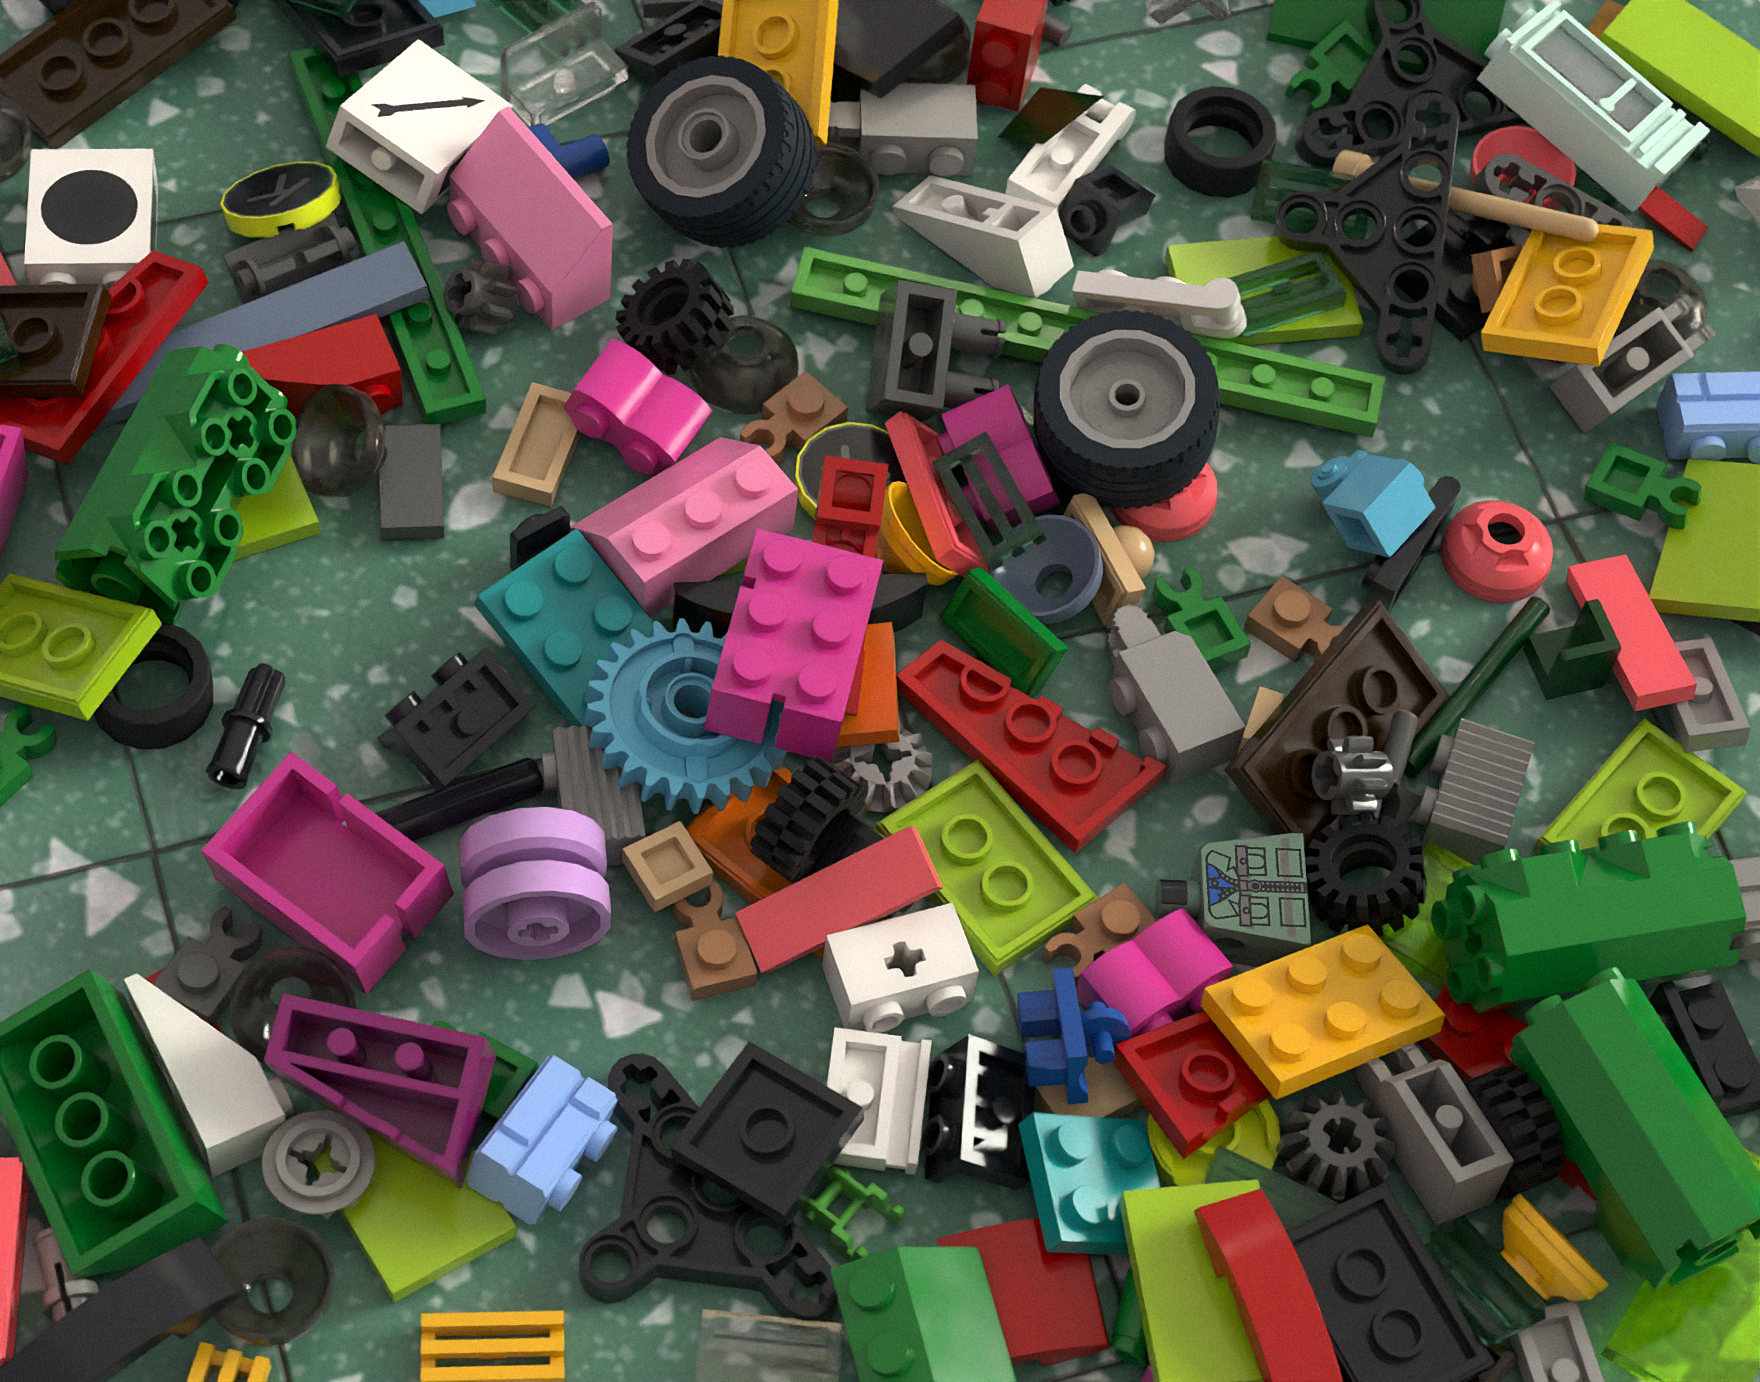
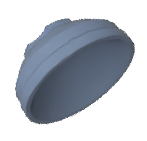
M1044 515L1020 523L1008 532L998 544L990 565V576L1044 625L1062 622L1083 610L1095 597L1101 585L1104 572L1103 558L1095 537L1086 526L1073 518L1063 515ZM1065 571L1072 575V584L1062 596L1047 598L1040 594L1041 584L1049 574Z

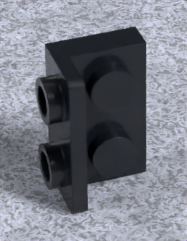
M696 0L618 46L614 51L620 69L653 84H657L663 76H667L670 71L676 70L682 64H688L689 61H696L702 57H718L723 5L711 0Z
M487 647L468 660L459 651L431 675L438 685L424 698L421 699L413 691L384 715L392 725L377 737L378 741L384 748L395 742L435 790L447 786L536 707Z
M1673 981L1659 983L1649 1001L1723 1117L1729 1118L1760 1110V1065L1721 981L1679 992Z
M967 1035L935 1056L928 1070L927 1089L931 1092L929 1121L922 1138V1149L926 1154L925 1179L940 1183L956 1172H960L1017 1190L1030 1182L1018 1124L1034 1113L1035 1087L1028 1086L1025 1053Z

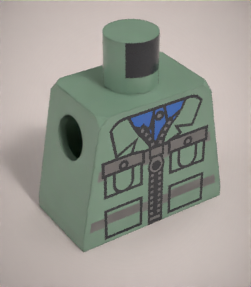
M1303 833L1210 842L1200 846L1191 871V880L1158 879L1155 902L1157 918H1163L1176 910L1184 908L1231 963L1259 967L1310 947L1311 935Z

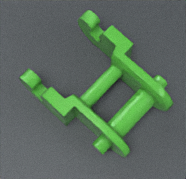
M830 1167L826 1174L831 1182L815 1200L807 1198L801 1209L805 1213L804 1219L809 1223L814 1221L830 1233L828 1244L850 1261L869 1256V1252L863 1246H859L857 1249L853 1247V1238L844 1230V1226L861 1207L864 1209L871 1207L893 1223H899L904 1218L905 1210L899 1204L891 1207L888 1204V1194L873 1182L866 1189L852 1178L851 1172L847 1169L842 1171L837 1167ZM843 1192L853 1201L837 1218L827 1210V1207Z

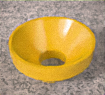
M896 481L888 485L885 489L882 521L876 546L878 559L884 560L882 566L890 574L926 573L928 585L940 586L949 580L955 579L959 574L935 559L908 484Z
M1518 1193L1511 1200L1512 1203L1503 1210L1502 1233L1504 1250L1500 1254L1543 1299L1547 1301L1551 1298H1566L1569 1301L1592 1300L1599 1292L1602 1293L1610 1285L1577 1248L1521 1193Z

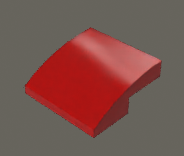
M1039 1218L982 1227L937 1239L938 1247H978L1013 1366L1038 1359L1046 1367L1111 1348L1090 1254L1047 1252Z

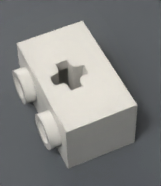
M953 903L826 935L822 968L844 1029L882 1033L897 1027L904 1019L927 1013L935 1017L952 1014L973 1000L979 970Z

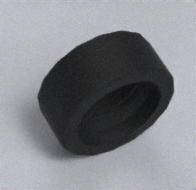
M1218 86L1194 90L1177 102L1170 116L1164 140V160L1176 179L1187 188L1201 194L1216 197H1232L1247 193L1263 181L1270 167L1277 141L1276 123L1268 108L1248 93L1232 87ZM1204 126L1225 127L1238 132L1250 143L1253 150L1246 155L1234 158L1216 157L1199 149L1190 141L1187 134L1193 129Z
M161 621L162 625L130 666L143 661L160 660L178 665L186 671L189 677V687L186 693L174 703L156 710H136L118 703L114 699L111 690L93 713L99 728L113 740L136 749H164L187 740L204 725L213 707L211 665L201 642L184 628Z

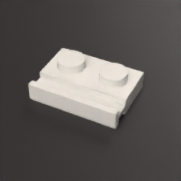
M834 1027L827 1087L863 1107L864 1121L833 1164L885 1171V1167L905 1169V1174H916L932 1040L922 1039L921 1043L901 1041L902 1036Z

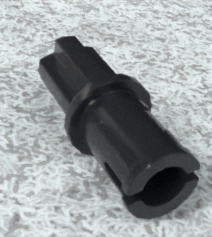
M260 663L257 667L249 670L234 708L227 710L221 719L225 729L213 758L207 766L206 773H209L208 777L213 782L223 787L242 789L247 785L249 773L261 744L268 742L273 734L272 726L269 723L286 681L285 675L282 672L273 669L268 664Z

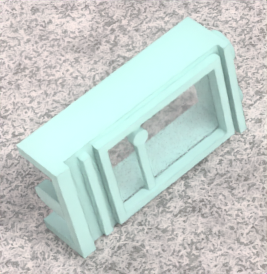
M1553 0L1539 13L1532 8L1528 9L1511 30L1504 29L1487 48L1484 55L1490 62L1477 80L1632 213L1635 212L1655 187L1659 188L1672 172L1675 173L1710 130L1701 122H1698L1695 126L1689 123L1684 118L1686 116L1685 112L1681 109L1675 111L1671 107L1673 102L1565 10L1559 12L1558 8L1561 6V3L1558 0Z

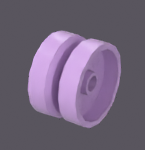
M551 807L517 808L488 816L470 826L459 840L461 884L466 888L462 894L464 935L476 949L502 958L518 960L551 959L579 952L599 942L610 930L611 906L609 885L603 879L606 876L607 867L605 835L594 819L572 810Z

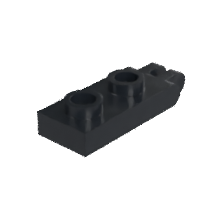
M1451 476L1441 477L1428 493L1436 508L1390 558L1376 555L1361 583V587L1369 590L1365 603L1381 601L1389 614L1391 613L1453 511L1461 490V485L1457 479Z

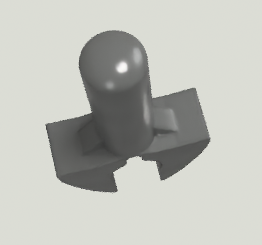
M1399 710L1393 714L1383 751L1392 764L1393 783L1389 793L1383 798L1384 809L1380 815L1379 823L1382 816L1385 815L1394 818L1395 828L1399 827L1413 814L1421 801V796L1406 789L1403 780L1418 723L1417 716L1405 710ZM1382 799L1376 800L1378 807L1376 812H1359L1357 815L1359 821H1361L1360 814H1372L1373 820L1378 819Z

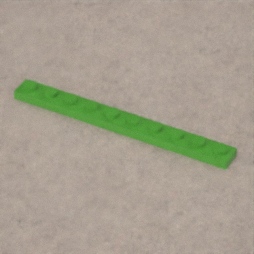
M805 246L790 299V307L877 326L880 295L898 280L957 290L955 313L994 320H1005L1006 332L1004 334L998 333V337L1005 338L1001 354L1042 363L1047 351L1057 339H1060L1061 334L1069 331L1070 327L1076 326L1082 320L1085 321L1091 316L1100 315L1099 312ZM1191 333L1192 337L1197 338L1200 345L1205 348L1207 355L1212 360V365H1214L1218 379L1221 404L1373 438L1379 417L1385 376Z

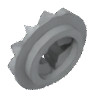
M900 719V742L835 748L833 760L830 763L865 788L866 797L862 800L864 802L862 809L882 813L894 812L925 793L930 784L933 754L928 753L924 746L922 734H912L904 729ZM877 747H880L881 752H884L887 760L894 761L892 762L887 782L884 781L883 773L879 772L876 764H868L872 762L873 753Z
M316 1110L298 1114L281 1124L270 1136L264 1148L262 1173L274 1202L279 1201L290 1208L298 1218L306 1213L319 1214L328 1220L333 1212L346 1206L355 1208L362 1193L368 1186H372L375 1169V1151L371 1139L359 1124L341 1113ZM328 1144H330L331 1167L338 1171L335 1174L323 1172L318 1181L314 1180L312 1186H309L307 1166L300 1162L304 1160L316 1161L320 1153H324Z

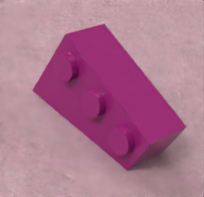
M283 993L264 1061L281 1080L332 1111L341 1113L356 1122L365 1131L462 1189L496 1054L487 1038Z

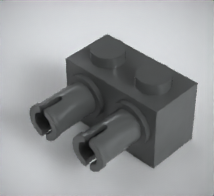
M904 280L896 281L880 295L866 412L893 417L899 411H902L920 422H925L943 410V407L954 409L999 389L997 378H983L949 372L948 364L950 348L998 358L1005 342V338L998 337V333L1004 334L1006 332L1005 320H994L955 313L957 290Z

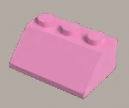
M509 106L498 111L450 174V203L447 204V211L451 222L458 232L462 235L469 234L479 245L485 262L491 261L510 268L507 279L518 287L521 305L528 313H537L552 331L611 299L613 224Z
M719 437L570 526V532L576 528L580 531L650 618L673 604L674 583L710 581L748 558L757 528L783 535L792 531L795 524L798 488L760 445Z

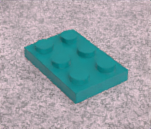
M577 528L477 595L474 606L569 724L579 728L584 725L583 718L588 704L584 699L589 681H593L592 677L597 661H606L610 645L613 642L626 646L630 630L636 629L649 638L653 621Z

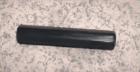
M523 758L376 812L375 814L408 839L414 841L538 795L543 791V778L534 759Z

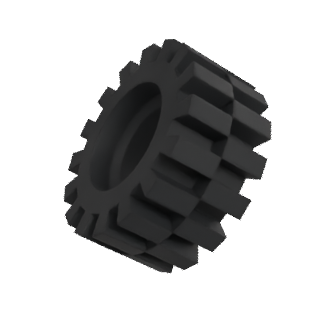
M683 259L679 266L675 260L665 262V271L660 272L657 267L647 271L650 279L645 283L638 278L632 285L636 293L634 295H624L620 303L625 309L618 310L616 314V320L619 322L616 328L626 344L644 355L660 372L663 370L666 375L676 374L678 365L684 371L694 368L693 359L698 356L703 362L712 356L707 349L711 345L718 348L722 345L725 339L720 334V331L731 330L733 322L729 316L734 315V307L730 303V298L704 265L699 262L694 264L691 259Z
M821 756L816 757L815 760H809L805 763L802 771L798 769L791 776L790 784L788 786L783 785L776 793L779 797L774 804L769 803L764 811L765 819L758 822L754 830L757 834L751 839V853L793 884L816 873L817 871L813 868L851 814L855 816L862 810L864 805L862 800L866 797L865 788Z
M1360 814L1361 824L1352 825L1350 817L1347 816L1338 819L1340 831L1335 832L1327 825L1320 831L1321 842L1313 839L1308 847L1310 856H1305V866L1311 905H1314L1315 913L1321 922L1328 918L1329 928L1337 933L1341 931L1345 924L1348 925V931L1368 924L1378 937L1384 936L1382 925L1388 923L1393 931L1396 932L1404 928L1403 914L1414 920L1420 913L1418 903L1425 904L1427 897V880L1421 843L1418 837L1412 839L1411 829L1404 823L1395 830L1394 818L1383 815L1379 825L1373 824L1372 814ZM1363 866L1382 867L1391 872L1384 880L1371 885H1353L1342 880L1345 874Z
M1505 1065L1463 1082L1514 1160L1496 1198L1503 1197V1199H1508L1558 1176L1557 1172L1563 1168L1564 1162L1559 1155L1565 1153L1564 1142L1556 1139L1555 1134L1562 1132L1559 1120H1551L1548 1112L1554 1108L1549 1098L1540 1099L1539 1093L1542 1088L1536 1080L1527 1082L1526 1071L1521 1068L1514 1070L1513 1065Z

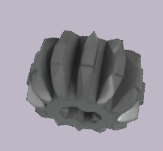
M1340 1089L1331 1094L1327 1104L1313 1093L1309 1098L1305 1099L1301 1111L1293 1110V1112L1287 1115L1283 1124L1286 1135L1281 1136L1278 1142L1277 1157L1288 1161L1283 1171L1285 1182L1303 1180L1306 1183L1302 1192L1304 1202L1311 1200L1316 1196L1317 1192L1326 1194L1328 1205L1332 1209L1342 1203L1344 1196L1352 1199L1386 1182L1389 1176L1386 1164L1391 1162L1395 1154V1143L1383 1138L1388 1129L1387 1117L1368 1119L1366 1116L1369 1109L1367 1098L1357 1102L1355 1107L1346 1105ZM1330 1145L1342 1150V1153L1333 1152L1329 1149Z

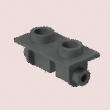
M332 212L327 218L309 228L295 231L293 225L280 230V235H275V237L261 238L222 254L242 304L352 262L349 251L355 249L356 244L349 228L346 226L339 228L335 215Z

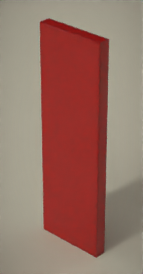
M1657 187L1652 190L1637 209L1690 252L1709 228Z

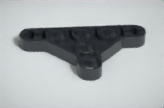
M1370 0L1365 13L1374 44L1373 51L1343 105L1321 109L1312 113L1296 132L1295 148L1299 156L1307 164L1315 167L1333 166L1336 158L1343 150L1367 154L1370 157L1388 154L1403 143L1406 115L1409 106L1416 98L1426 93H1439L1446 95L1454 101L1459 110L1457 138L1527 122L1477 80L1488 65V62L1430 27L1422 0H1398L1407 11V20L1404 23L1390 22L1381 11L1382 0ZM1409 50L1416 53L1423 62V73L1419 76H1411L1403 72L1398 65V52ZM1469 92L1483 94L1491 105L1490 116L1480 118L1473 115L1466 106V94ZM1375 114L1384 119L1389 130L1387 139L1375 140L1370 138L1362 127L1363 116ZM1319 127L1322 134L1326 136L1338 134L1345 127L1347 128V135L1337 138L1328 147V150L1324 142H1314L1312 138ZM1438 127L1435 129H1425L1424 145L1436 143Z
M1426 93L1416 98L1409 106L1406 115L1403 143L1335 194L1306 191L1293 192L1285 196L1278 203L1275 211V231L1280 242L1293 250L1327 254L1380 317L1377 339L1378 358L1385 368L1400 375L1412 374L1420 370L1426 364L1431 351L1459 129L1458 108L1454 101L1446 95L1439 93ZM1428 112L1440 113V122L1444 123L1439 125L1437 129L1435 149L1424 148L1425 124L1417 122L1425 121L1428 117ZM1425 164L1434 166L1440 171L1442 182L1431 191L1417 190L1408 179L1410 172L1415 167ZM1296 208H1307L1315 213L1318 223L1311 232L1298 235L1286 228L1284 224L1286 215ZM1354 214H1365L1374 220L1377 228L1370 238L1356 241L1345 235L1342 229L1345 220ZM1412 220H1424L1433 226L1435 237L1429 244L1423 247L1411 246L1404 241L1401 235L1402 228ZM1407 275L1418 276L1426 282L1428 293L1418 302H1404L1394 292L1396 282ZM1393 313L1397 316L1390 318L1389 314ZM1401 317L1413 318L1411 341L1412 344L1421 347L1411 348L1408 357L1402 358L1397 356L1396 347L1387 345V343L1398 341ZM1419 317H1426L1425 321L1418 319Z
M641 1053L630 1054L619 1059L612 1066L608 1076V1089L614 1092L616 1099H618L613 1110L614 1114L633 1137L620 1218L592 1236L583 1246L579 1256V1280L584 1291L594 1300L603 1303H618L631 1297L656 1278L760 1291L780 1317L791 1326L800 1329H813L825 1324L833 1316L838 1302L830 1264L793 1220L785 1227L739 1198L728 1204H717L706 1198L702 1191V1186L707 1178L672 1159L671 1151L663 1146L660 1140L661 1133L667 1127L674 1124L687 1125L698 1110V1105L668 1069L655 1057ZM632 1078L639 1085L651 1081L650 1099L659 1110L651 1121V1106L638 1092L632 1093L628 1097L626 1096L628 1079ZM660 1213H671L683 1220L686 1232L679 1240L673 1243L658 1242L649 1235L646 1229L648 1222ZM757 1226L772 1227L781 1234L784 1245L777 1253L771 1256H760L748 1249L744 1242L745 1235ZM615 1252L628 1260L631 1269L624 1279L615 1283H606L593 1275L590 1269L592 1261L602 1253ZM794 1256L799 1258L795 1260L793 1274L806 1288L813 1287L815 1284L821 1286L819 1304L814 1305L807 1298L802 1299L798 1303L793 1300L796 1284L785 1268ZM779 1273L777 1278L772 1277V1275Z

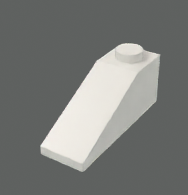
M933 175L928 176L892 206L897 218L995 288L1038 298L1049 291L1056 281L1074 267L1058 211L1055 207Z
M138 974L125 978L124 983L129 1006L211 1177H215L262 1156L266 1143L273 1132L286 1121V1117L294 1114L291 1100L281 1079L276 1076L267 1080L254 1055Z

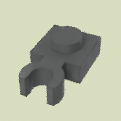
M226 906L219 909L212 916L209 924L210 939L207 943L203 944L188 936L153 983L159 990L212 1027L247 980L246 965L240 963V961L254 956L262 944V927L257 922H254L243 936L230 937L225 934L233 924L232 910Z

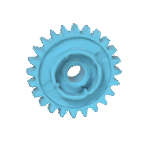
M680 618L675 632L670 633L659 621H654L649 638L636 629L630 630L626 646L613 642L610 645L606 661H597L592 677L593 681H589L584 699L588 704L583 724L593 727L588 745L590 748L605 749L600 767L602 769L622 768L618 786L623 788L634 782L640 783L642 785L640 800L643 802L649 800L655 793H661L664 795V803L668 811H672L677 801L682 798L688 801L693 814L699 813L705 798L710 799L720 811L725 810L730 793L741 801L746 802L749 800L754 785L762 788L768 785L773 769H780L786 754L785 750L774 748L784 707L782 702L771 701L762 744L704 730L711 690L727 636L726 633L721 639L715 638L711 622L706 621L699 633H693L690 631L685 619ZM680 712H689L698 718H689Z

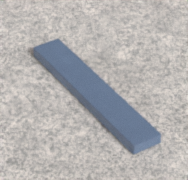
M405 241L170 333L95 431L131 417L168 350L197 346L213 350L217 344H227L243 352L373 314H377L378 318H381L430 298L427 285Z

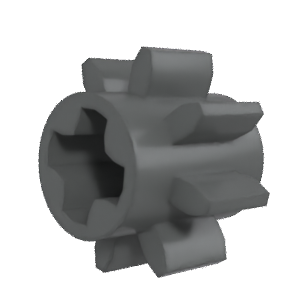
M469 258L467 269H457L450 275L444 289V301L448 310L457 314L455 321L458 328L494 336L496 335L497 324L504 325L513 319L518 310L520 297L518 287L513 282L506 280L510 271L508 266Z
M1346 736L1345 739H1329L1327 741L1328 751H1324L1316 757L1311 774L1313 788L1320 798L1332 800V814L1358 815L1359 812H1376L1378 810L1376 800L1383 799L1389 793L1393 783L1392 764L1384 753L1372 751L1374 745L1373 737Z

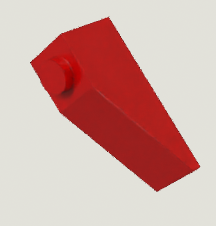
M377 314L243 351L249 360L248 366H251L270 386L278 389L286 396L288 400L286 409L295 418L346 423L363 417H377L388 412L390 409L403 406L401 369Z

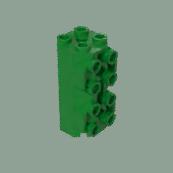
M217 344L213 350L197 346L167 351L55 550V560H60L55 568V578L65 587L151 608L160 621L175 625L188 599L204 598L217 593L238 554L237 544L243 536L242 519L236 512V509L243 497L269 493L272 490L291 454L290 444L294 441L297 433L295 417L286 409L288 402L286 396L278 389L270 386L251 366H248V358L239 349L227 344Z
M1693 821L1662 827L1656 830L1657 837L1639 840L1636 830L1617 832L1599 838V846L1580 850L1578 840L1571 839L1542 846L1538 849L1539 855L1520 858L1518 849H1505L1485 854L1478 858L1480 865L1452 872L1453 882L1447 885L1445 900L1435 901L1432 906V925L1438 938L1443 940L1449 965L1446 979L1450 997L1457 1005L1469 1003L1478 1014L1535 1005L1554 995H1560L1562 1000L1569 999L1584 992L1582 989L1583 985L1592 977L1613 967H1618L1625 979L1635 978L1641 987L1667 981L1712 975L1738 964L1741 948L1729 950L1732 934L1744 933L1747 918L1734 866L1725 856L1711 857L1706 852L1707 849L1714 845L1705 836L1698 835L1696 823Z
M1613 967L1600 972L1588 980L1582 987L1584 992L1565 1001L1562 1000L1560 995H1554L1542 1000L1529 1009L1524 1017L1530 1026L1519 1032L1511 1040L1513 1047L1508 1055L1517 1069L1521 1068L1527 1072V1082L1536 1080L1541 1086L1540 1099L1549 1098L1554 1108L1548 1112L1552 1121L1559 1120L1562 1132L1555 1134L1556 1139L1564 1142V1157L1577 1164L1595 1193L1597 1200L1594 1221L1621 1265L1635 1270L1641 1278L1647 1279L1655 1290L1663 1288L1667 1281L1671 1286L1680 1285L1727 1261L1741 1251L1737 1244L1744 1238L1742 1233L1749 1229L1755 1240L1760 1238V1173L1635 978L1625 979L1618 967Z

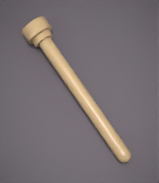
M1350 150L1340 152L1331 173L1330 186L1332 193L1335 194L1376 162H1371V158L1367 154ZM1408 176L1411 185L1417 190L1431 191L1440 185V183ZM1451 186L1448 210L1584 242L1594 240L1599 232L1597 222L1591 218Z

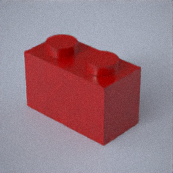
M1048 0L983 1L976 19L966 85H975L976 100L988 105L1019 112L1038 62Z

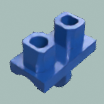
M1073 968L1052 969L1053 990L1017 993L1021 1038L1057 1035V1039L1024 1042L1028 1086L1065 1085L1068 1105L1088 1103V1090L1084 1068L1088 1065V1057L1095 1058V1061L1099 1064L1112 1062L1115 1058V1044L1130 1039L1129 1023L1127 1017L1121 1011L1106 1008L1104 1003L1098 1001L1090 1003L1086 1011L1080 1014Z

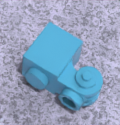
M1356 450L1350 457L1340 456L1324 462L1315 469L1310 478L1312 487L1319 494L1324 508L1348 548L1388 558L1394 554L1436 508L1423 486L1424 478L1421 472L1412 463L1400 458L1392 459Z

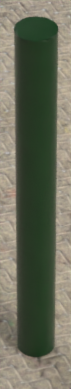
M1533 596L1526 602L1415 737L1405 768V776L1415 778L1434 756L1441 734L1448 737L1458 726L1460 719L1465 718L1526 643L1528 636L1532 635L1549 615L1550 607L1543 599Z

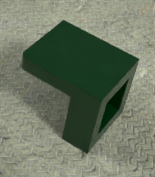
M1599 599L1585 601L1574 626L1530 635L1523 648L1546 700L1602 688L1622 649Z

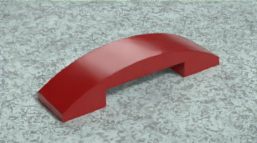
M825 455L812 542L875 558L889 464ZM865 635L844 715L857 716L865 658Z
M1260 1188L1196 1208L1194 1214L1217 1278L1226 1275L1263 1381L1343 1382L1328 1330L1305 1270L1283 1224L1262 1189Z

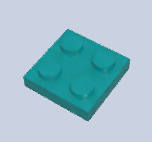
M1047 1113L1030 1114L1018 1125L1046 1251L1129 1256L1119 1204L1121 1194L1126 1190L1161 1188L1145 1120Z

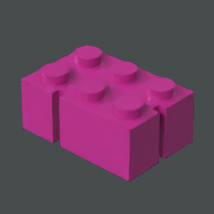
M757 528L744 572L742 586H740L713 682L704 730L762 744L771 701L774 700L784 703L774 748L812 758L821 756L828 762H832L884 560Z
M290 752L201 850L216 881L366 995L406 950L401 935L406 932L416 939L454 895L445 866L348 793L341 798L336 784L293 752ZM344 820L346 822L347 827L342 824Z

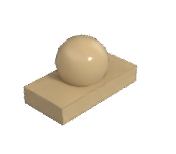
M1085 493L1073 495L1063 516L1073 518L1086 526L1098 543L1103 558L1104 572L1101 585L1091 603L1107 630L1113 629L1110 626L1112 615L1115 613L1116 608L1120 609L1122 605L1127 606L1129 603L1132 606L1138 605L1146 590L1142 580L1152 570L1155 557L1154 548L1150 538L1136 527L1120 525L1112 528L1096 498Z

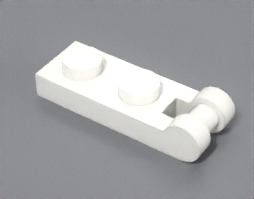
M1084 84L1077 91L1079 93L1101 96V91L1087 84ZM1104 99L1099 100L1045 144L1036 143L1008 178L1005 194L1055 207L1059 215L1075 179L1093 172L1116 141L1123 139L1134 121L1136 110L1122 102L1113 105Z
M1101 270L1098 273L1077 271L1072 288L1078 308L1099 313L1106 312V314L1111 313V311L1122 312L1123 310H1129V312H1135L1136 310L1141 313L1149 312L1155 316L1160 315L1166 320L1170 319L1174 324L1182 326L1185 331L1197 335L1224 339L1234 338L1244 331L1247 324L1244 309L1240 304L1241 298L1236 283L1225 277L1213 279L1205 286L1186 284L1179 279L1167 276L1158 277L1153 280L1128 277L1115 270Z

